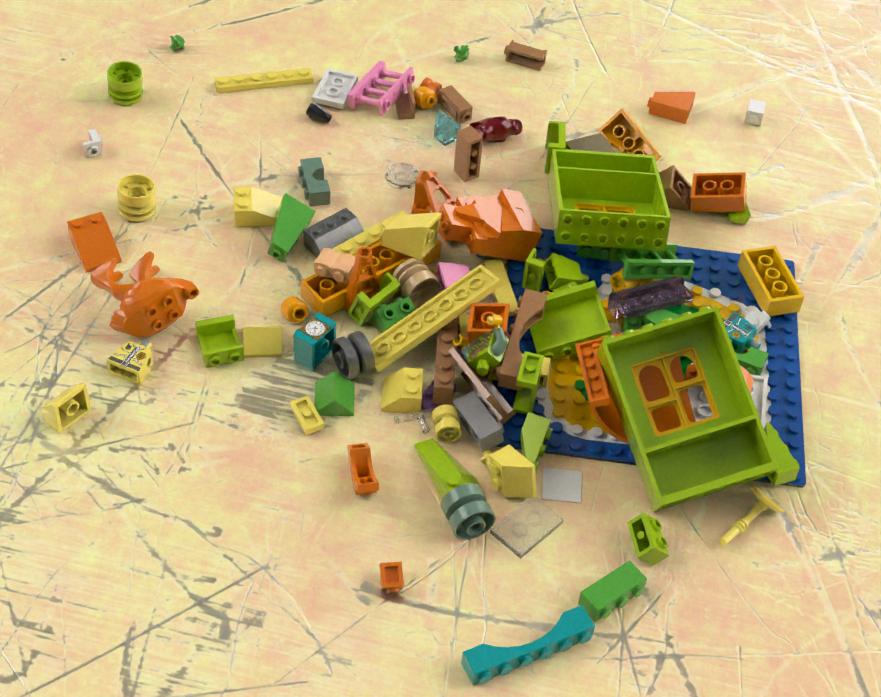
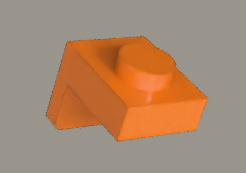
M402 561L380 563L381 590H386L388 594L399 593L400 589L405 587Z

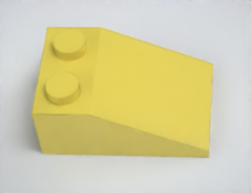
M233 187L235 227L274 226L278 207L283 197L254 187Z

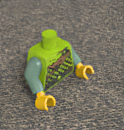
M492 314L493 317L488 316L487 324L494 326V329L469 343L468 347V338L459 334L460 340L453 339V344L462 348L461 352L470 368L476 370L477 374L481 376L487 375L488 370L501 363L509 342L503 328L500 327L502 324V317L500 315Z

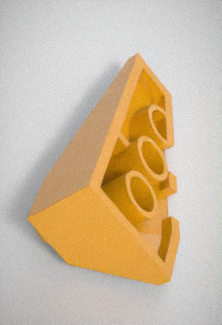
M622 108L597 130L610 145L623 153L654 155L656 161L661 158L659 152L636 121Z

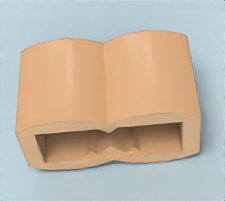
M323 248L314 262V272L321 277L333 278L341 283H349L356 257L346 253L340 254L338 251L330 248Z

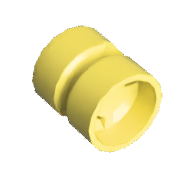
M453 405L436 407L432 412L436 439L444 443L456 441L461 436V427L456 407Z

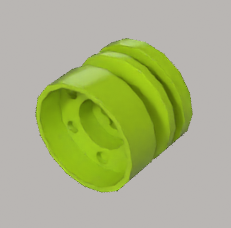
M119 61L109 66L107 81L108 96L111 101L123 106L138 103L143 97L142 69L139 65L129 61Z

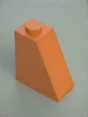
M655 92L653 97H650L647 107H650L648 114L686 124L693 107L696 92Z

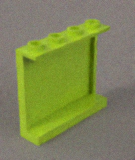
M595 281L547 294L542 320L530 327L537 354L550 358V362L576 354V343L613 335L601 304Z

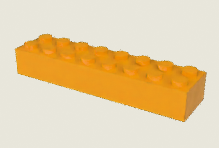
M438 239L436 245L422 259L425 265L440 259L441 242ZM382 241L368 247L372 250V261L379 283L385 273L389 272L393 275V272L400 264L414 257L381 246ZM367 268L360 271L359 275L367 272ZM314 274L301 281V298L316 313L319 312L327 317L345 308V295L349 283L337 282L333 278ZM366 281L358 285L356 291L368 286L369 282Z

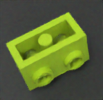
M642 513L627 522L637 557L641 561L653 566L669 556L668 544L661 532V523L656 518L654 519Z

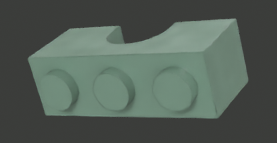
M321 157L300 159L301 166L298 167V175L302 177L301 186L305 188V200H308L310 207L330 204V188L328 181L324 180V166Z

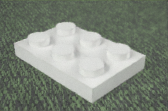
M327 69L312 96V102L344 109L348 101L347 94L358 82V75Z

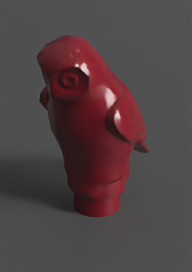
M504 116L490 117L470 123V126L483 137V142H504L508 136L520 134L523 128L520 120L507 119Z

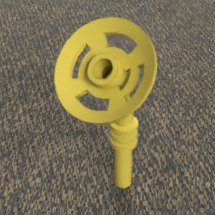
M751 484V489L758 499L755 502L757 505L743 519L737 520L732 525V529L719 539L720 544L725 546L736 535H741L763 510L770 508L782 513L784 510L760 489Z

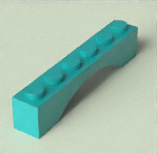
M583 605L563 612L552 630L531 643L514 647L481 644L463 651L461 664L473 685L478 683L484 684L493 677L507 675L513 669L527 667L533 661L547 659L553 653L563 652L575 644L588 642L593 636L595 625Z

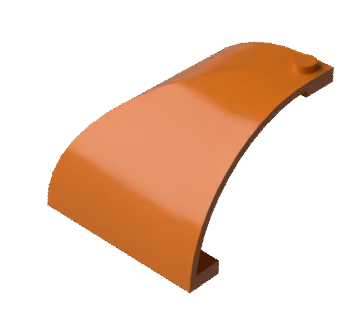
M622 333L616 334V335H614V336H615V337L622 336ZM605 337L576 343L575 346L588 400L595 418L608 433L620 441L629 444L597 355V350ZM678 356L670 364L673 379L677 383L685 381ZM652 365L642 368L639 373V381L646 400L652 402L668 397L670 392L661 370ZM687 389L679 392L688 420L696 422ZM667 405L654 409L651 412L659 432L671 430L681 425L674 405Z

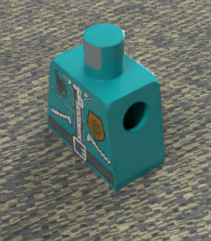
M734 311L724 321V325L729 338L732 340L731 344L735 353L742 354L746 349H750V347L759 349L761 343L754 339L757 332L756 327Z

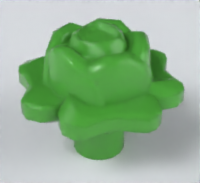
M170 36L172 42L170 48L173 51L177 48L185 49V41L181 36Z
M468 45L454 47V52H456L454 56L456 58L455 61L468 59L470 54Z

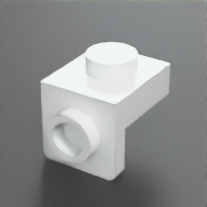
M95 129L88 130L90 141L83 143L85 157L102 155L101 145H103L101 135H98Z
M757 307L744 317L745 320L756 327V334L765 326L768 328L772 326L769 321L771 319L764 310L761 312Z

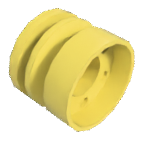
M131 174L121 178L117 186L119 214L130 221H144L151 218L156 209V185L154 181L142 174Z

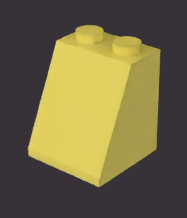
M442 213L399 215L386 228L382 229L380 235L382 238L381 246L422 260L436 245Z

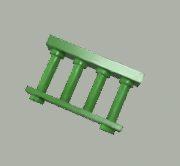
M667 244L666 251L610 247L608 255L609 261H622L624 263L622 273L624 279H691L695 265L693 260L678 259L675 256L677 244Z

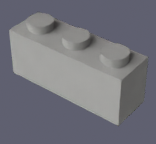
M472 391L453 400V406L458 411L459 420L482 452L504 442L502 434L504 433V428L500 422H496L491 409L487 410L481 396L478 397Z

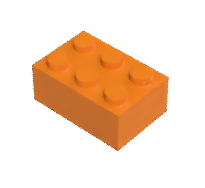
M746 172L693 173L691 190L692 212H745Z

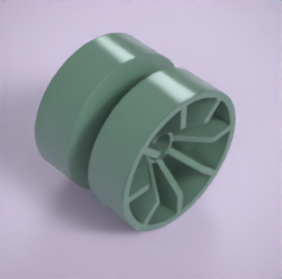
M477 484L460 485L449 491L441 501V508L449 521V525L455 537L460 540L479 537L486 533L495 523L496 517L489 503H487L481 487Z

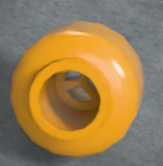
M419 86L413 92L415 105L422 109H430L436 102V93L428 87Z
M288 297L281 305V314L289 322L298 324L306 319L308 307L298 297Z

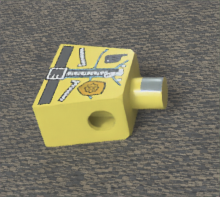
M142 340L139 345L131 341L126 342L107 358L108 372L141 386L153 365V356L150 350L152 344L147 340Z

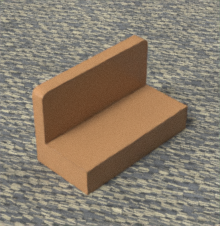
M408 83L407 93H403L395 102L398 120L415 119V99L411 83Z

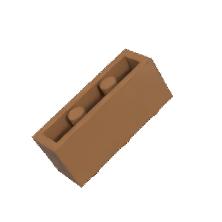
M472 126L457 131L454 172L464 182L479 177L483 137Z

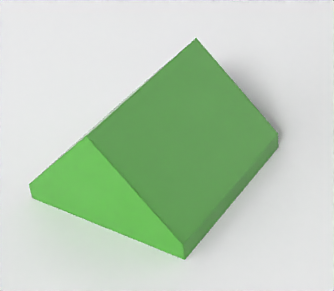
M333 371L315 383L314 407L319 415L354 416V383L337 371Z

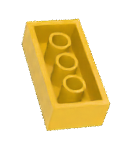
M768 246L742 250L738 267L761 310H764L769 316L799 312L805 296L777 247Z

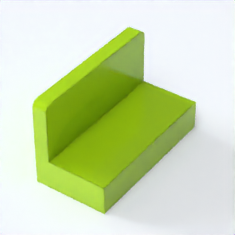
M533 248L525 262L522 287L540 292L545 262L536 259L537 249Z

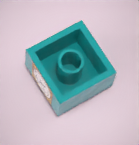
M317 312L307 320L306 324L297 329L293 335L294 361L311 371L320 365L332 353L331 343L336 339V322Z

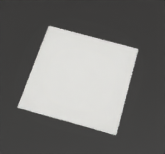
M543 468L542 499L581 503L582 472Z

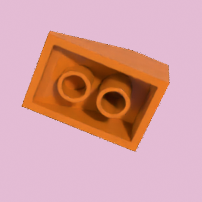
M102 212L66 222L69 238L86 273L96 270L110 258H115L117 264L122 262L109 225Z

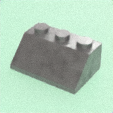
M344 208L304 229V246L314 256L318 257L323 248L333 249L364 232L358 218L347 208Z

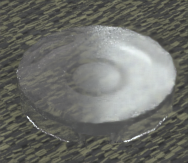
M404 162L391 164L385 170L387 184L396 189L414 187L419 175L416 167Z

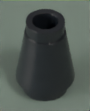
M311 103L306 111V115L309 118L326 124L332 118V115L317 103Z

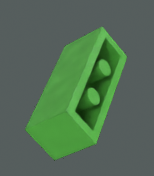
M629 560L581 591L578 605H583L587 614L594 622L601 618L605 619L617 607L622 608L634 596L639 597L645 591L644 587L647 578Z

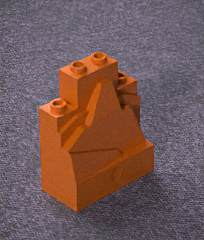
M501 189L499 195L484 198L468 196L467 198L457 197L455 203L452 205L442 204L441 209L438 211L442 213L440 227L447 240L466 242L472 254L526 262L542 235V231L521 192Z

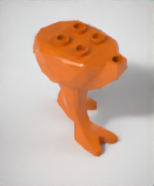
M151 251L145 253L129 272L130 278L135 283H115L123 277L120 271L114 272L117 264L115 258L107 260L92 272L90 276L93 285L108 291L116 300L121 301L120 310L114 311L109 326L118 332L134 337H151L168 328L183 316L187 300H193L198 296L199 290L193 282L188 280L152 278L160 271V268L157 265L152 266L154 253Z

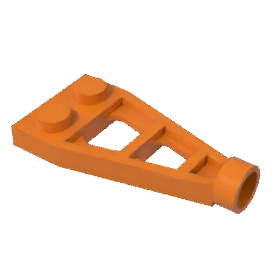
M432 170L419 177L425 187L432 213L438 212L442 204L452 205L455 203L456 199L440 180L434 176ZM439 190L445 197V201L440 204L436 202L433 192ZM439 225V230H438V231H439L441 237L443 238L444 242L447 243V242L451 241V240H447V239L445 238V236H444V234H443V232H442V230H441V227H440V225Z
M361 247L357 250V257L355 258L345 295V311L347 313L356 296L361 291L370 299L379 292L380 285L372 261V250L368 247ZM367 268V272L359 275L360 271ZM366 281L369 282L368 286L356 291L358 285Z

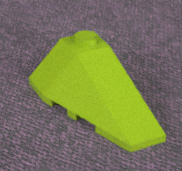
M433 438L414 444L441 499L449 491L460 485L469 483L479 485L477 479Z

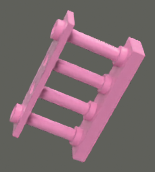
M379 61L347 94L349 108L355 110L361 103L378 106L379 113L383 116L407 90L408 83H411V85L414 83L413 67H409L402 74L387 71L385 62ZM389 77L398 80L396 82H392L383 79ZM379 85V86L388 87V88H390V89H389L388 91H386V90L376 89V87ZM369 94H373L382 97L380 99H374L367 96Z

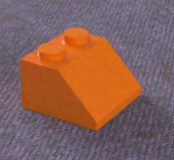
M472 303L467 328L469 343L494 329V326L487 324V317H493L492 314L502 317L500 327L503 328L506 335L510 303Z

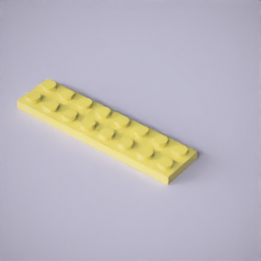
M480 264L369 342L375 359L374 369L380 372L412 348L418 346L422 341L471 308L472 303H479L486 296L496 291V289L502 286L501 280Z

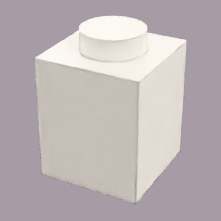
M750 99L744 123L760 126L766 102Z

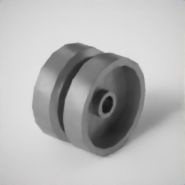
M361 331L348 334L347 338L340 337L332 341L333 358L341 375L350 380L358 377L359 372L366 374L374 370V354L368 339Z

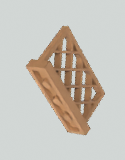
M453 347L448 350L464 370L461 376L476 395L483 398L486 408L491 409L497 422L503 425L516 414L486 375L481 376L477 374L476 370L471 369Z

